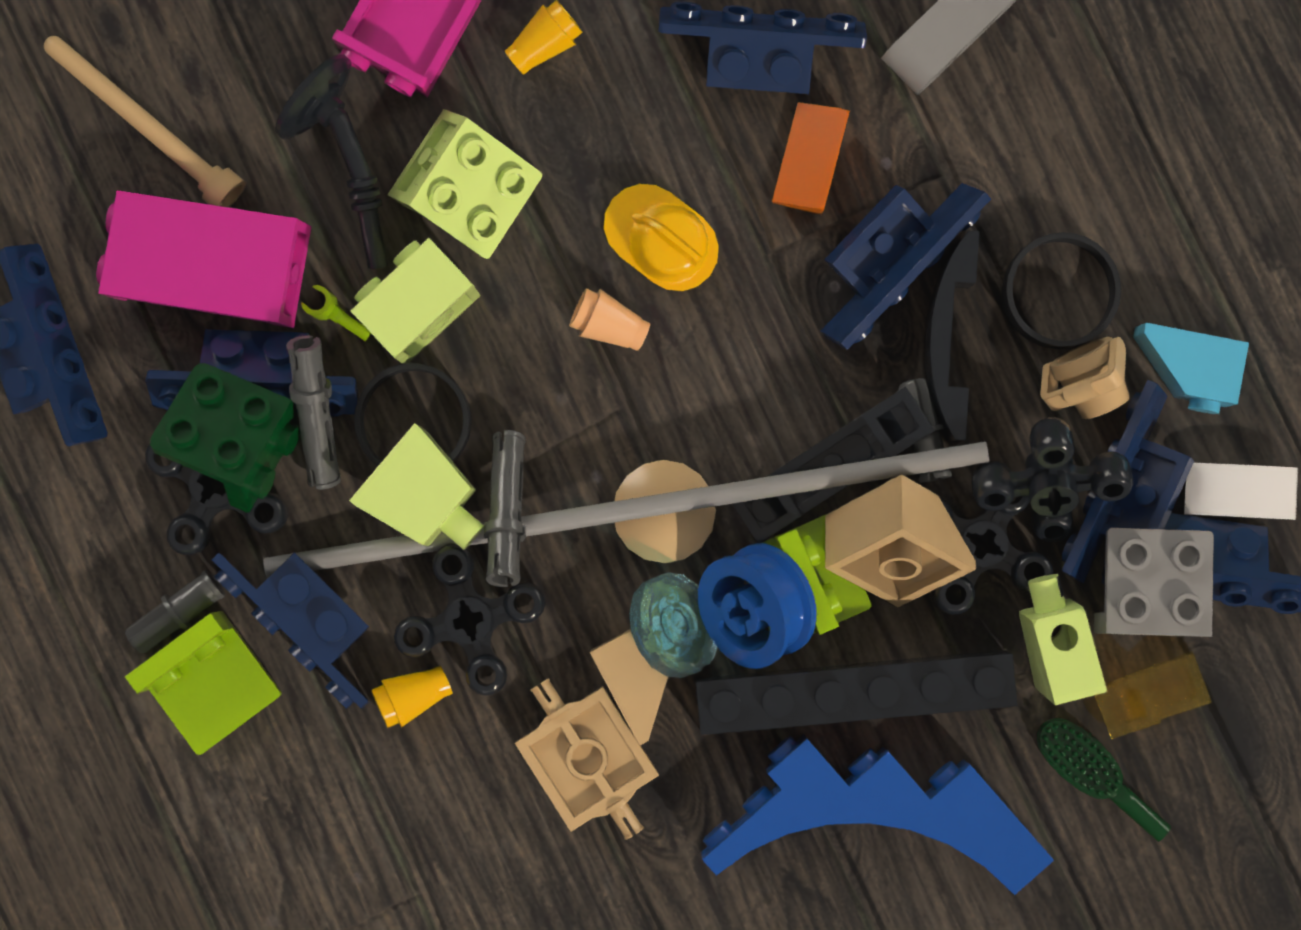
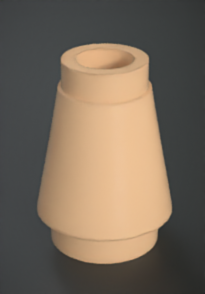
M586 288L577 303L569 326L579 330L580 337L639 351L649 331L650 323L643 320L603 290L599 289L596 293Z

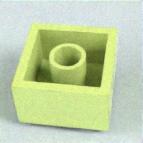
M430 238L422 245L415 240L406 246L393 260L397 268L383 281L375 277L365 284L355 295L354 299L358 304L351 310L385 349L402 364L409 363L481 296L474 285Z

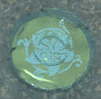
M671 572L647 580L639 586L633 594L629 611L630 625L637 648L649 665L667 677L683 678L701 671L704 665L710 664L716 655L717 646L708 635L700 615L698 584L683 574Z

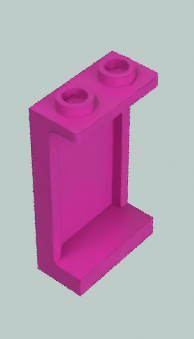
M360 0L343 31L337 29L332 40L337 48L342 50L340 54L346 55L351 60L352 67L366 73L369 66L386 74L387 77L384 83L401 94L411 97L414 91H417L428 98L482 0Z
M117 190L115 202L110 205L106 214V230L109 236L106 253L100 257L97 265L96 277L97 282L100 284L98 293L118 300L126 301L128 299L263 321L276 326L294 328L312 226L292 217Z

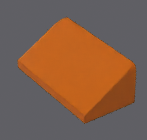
M797 103L772 203L822 215L844 136L849 110Z

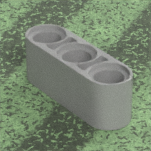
M938 0L885 52L881 59L918 96L1016 0Z

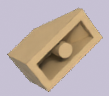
M633 627L591 649L590 654L640 746L649 741L669 672L661 670L647 658L637 641Z

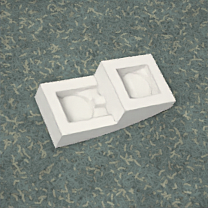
M1193 463L1186 479L1184 514L1296 520L1298 468Z

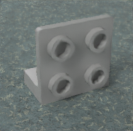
M1108 529L1106 531L1105 611L1094 613V634L1212 637L1213 533L1211 531Z

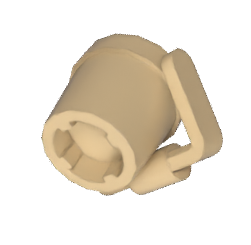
M1120 337L1099 338L1064 353L1053 362L1044 364L1040 396L1052 411H1057L1069 406H1075L1083 419H1091L1108 413L1126 403L1131 396L1125 381L1126 347ZM1059 381H1060V383H1061L1062 386H1063V388H1061V389H1058V382H1059Z

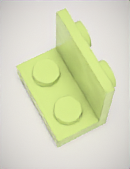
M443 109L387 195L402 206L421 214L472 251L487 259L491 257L542 179V173L467 117Z

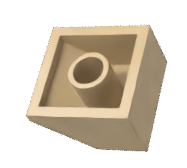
M902 474L825 515V569L897 607L976 570V561L939 496Z

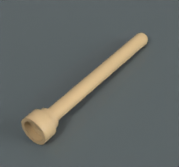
M50 36L45 40L44 50L50 57L199 182L198 189L203 193L202 199L207 204L229 208L240 197L246 182L230 168L223 170L218 165L214 167L209 165L60 37Z

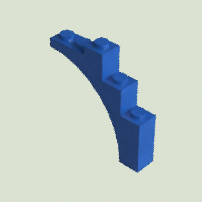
M804 734L796 741L791 735L788 736L767 755L772 762L765 769L777 786L771 791L766 786H763L751 795L742 805L746 813L732 825L725 820L716 826L703 839L707 847L701 852L702 860L715 875H718L748 852L787 834L824 825L870 823L911 830L946 843L984 866L1014 895L1054 861L976 770L965 760L960 761L957 765L952 761L944 764L930 777L928 782L932 787L924 792L888 750L882 747L875 753L870 748L850 764L848 770L852 775L844 781Z

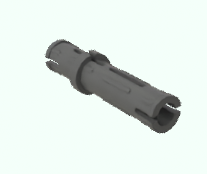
M306 335L295 337L287 342L286 345L292 371V383L289 386L290 399L296 403L298 410L300 434L306 462L307 483L311 488L315 486L316 489L322 490L332 488L341 481L329 408L332 385L325 376L321 340L318 337L313 339V336Z
M504 430V442L502 441V433L500 431L492 436L490 518L484 525V538H488L486 581L497 587H508V577H510V584L512 586L520 583V545L526 538V526L521 522L523 461L526 438L522 433L513 430Z

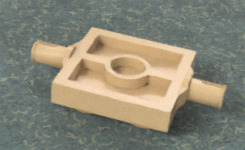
M547 678L540 684L551 701L548 700L539 684L530 689L547 716L538 728L517 740L515 745L570 832L592 818L610 814L622 832L624 839L627 840L633 837V832L623 817L627 819L636 834L643 830L644 826L641 825L627 802L637 789L658 777L659 772L643 747L638 745L627 722L604 686L582 700L564 704L550 679Z

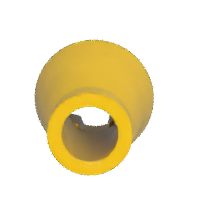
M555 0L548 7L544 4L540 7L513 44L505 50V53L518 70L525 75L533 67L575 46L574 39L583 31L566 9Z
M441 665L431 670L382 679V685L371 690L387 728L398 723L402 728L438 701L453 694Z

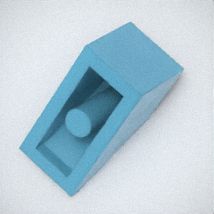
M1144 323L1135 327L1134 340L1173 397L1189 400L1188 409L1203 413L1219 414L1220 407L1238 404L1249 342L1151 323Z

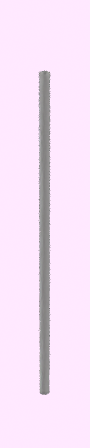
M979 442L521 516V522L526 526V537L895 478L901 474L907 476L988 463L989 453L987 443ZM484 528L469 546L488 543V538H484ZM441 532L429 546H424L403 535L297 552L296 554L313 571L434 552L446 545L456 543ZM293 553L264 558L266 577L269 578Z

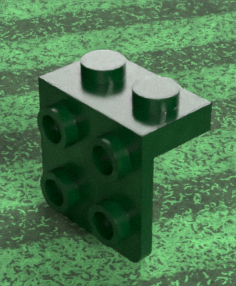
M200 363L193 368L152 434L150 445L154 453L223 482L230 506L249 513L257 498L264 499L269 493L275 479V468L283 455L289 456L295 449L300 436V428L297 424L291 399L209 364Z

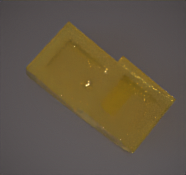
M1193 651L1105 684L1107 692L1095 695L1111 739L1159 724L1164 718L1212 703Z

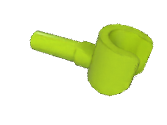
M313 285L314 289L325 295L326 302L319 310H313L301 302L303 310L315 319H330L336 324H340L366 342L371 335L370 331L338 306L337 298L332 292L320 285Z

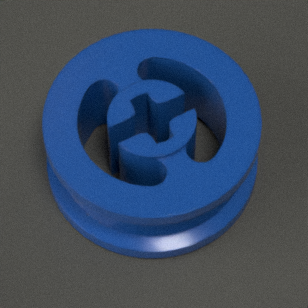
M764 543L748 545L737 551L733 556H726L711 563L702 574L698 587V605L703 624L717 648L736 664L751 669L764 668L779 660L782 655L791 654L801 649L811 639L816 626L817 615L812 588L798 564L779 548ZM744 580L748 581L749 583L744 585ZM770 627V632L765 630V628Z

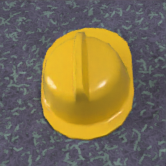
M637 184L623 189L611 200L604 219V231L608 243L620 258L652 283L666 290L685 291L698 287L710 277L717 264L719 245L714 230L696 211L671 192L657 185Z

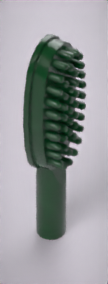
M1063 718L1048 719L1040 726L1036 737L1038 749L1046 761L1063 779L1079 791L1093 798H1109L1157 842L1161 841L1169 833L1171 825L1122 783L1123 775L1121 768L1111 753L1096 738L1080 726Z

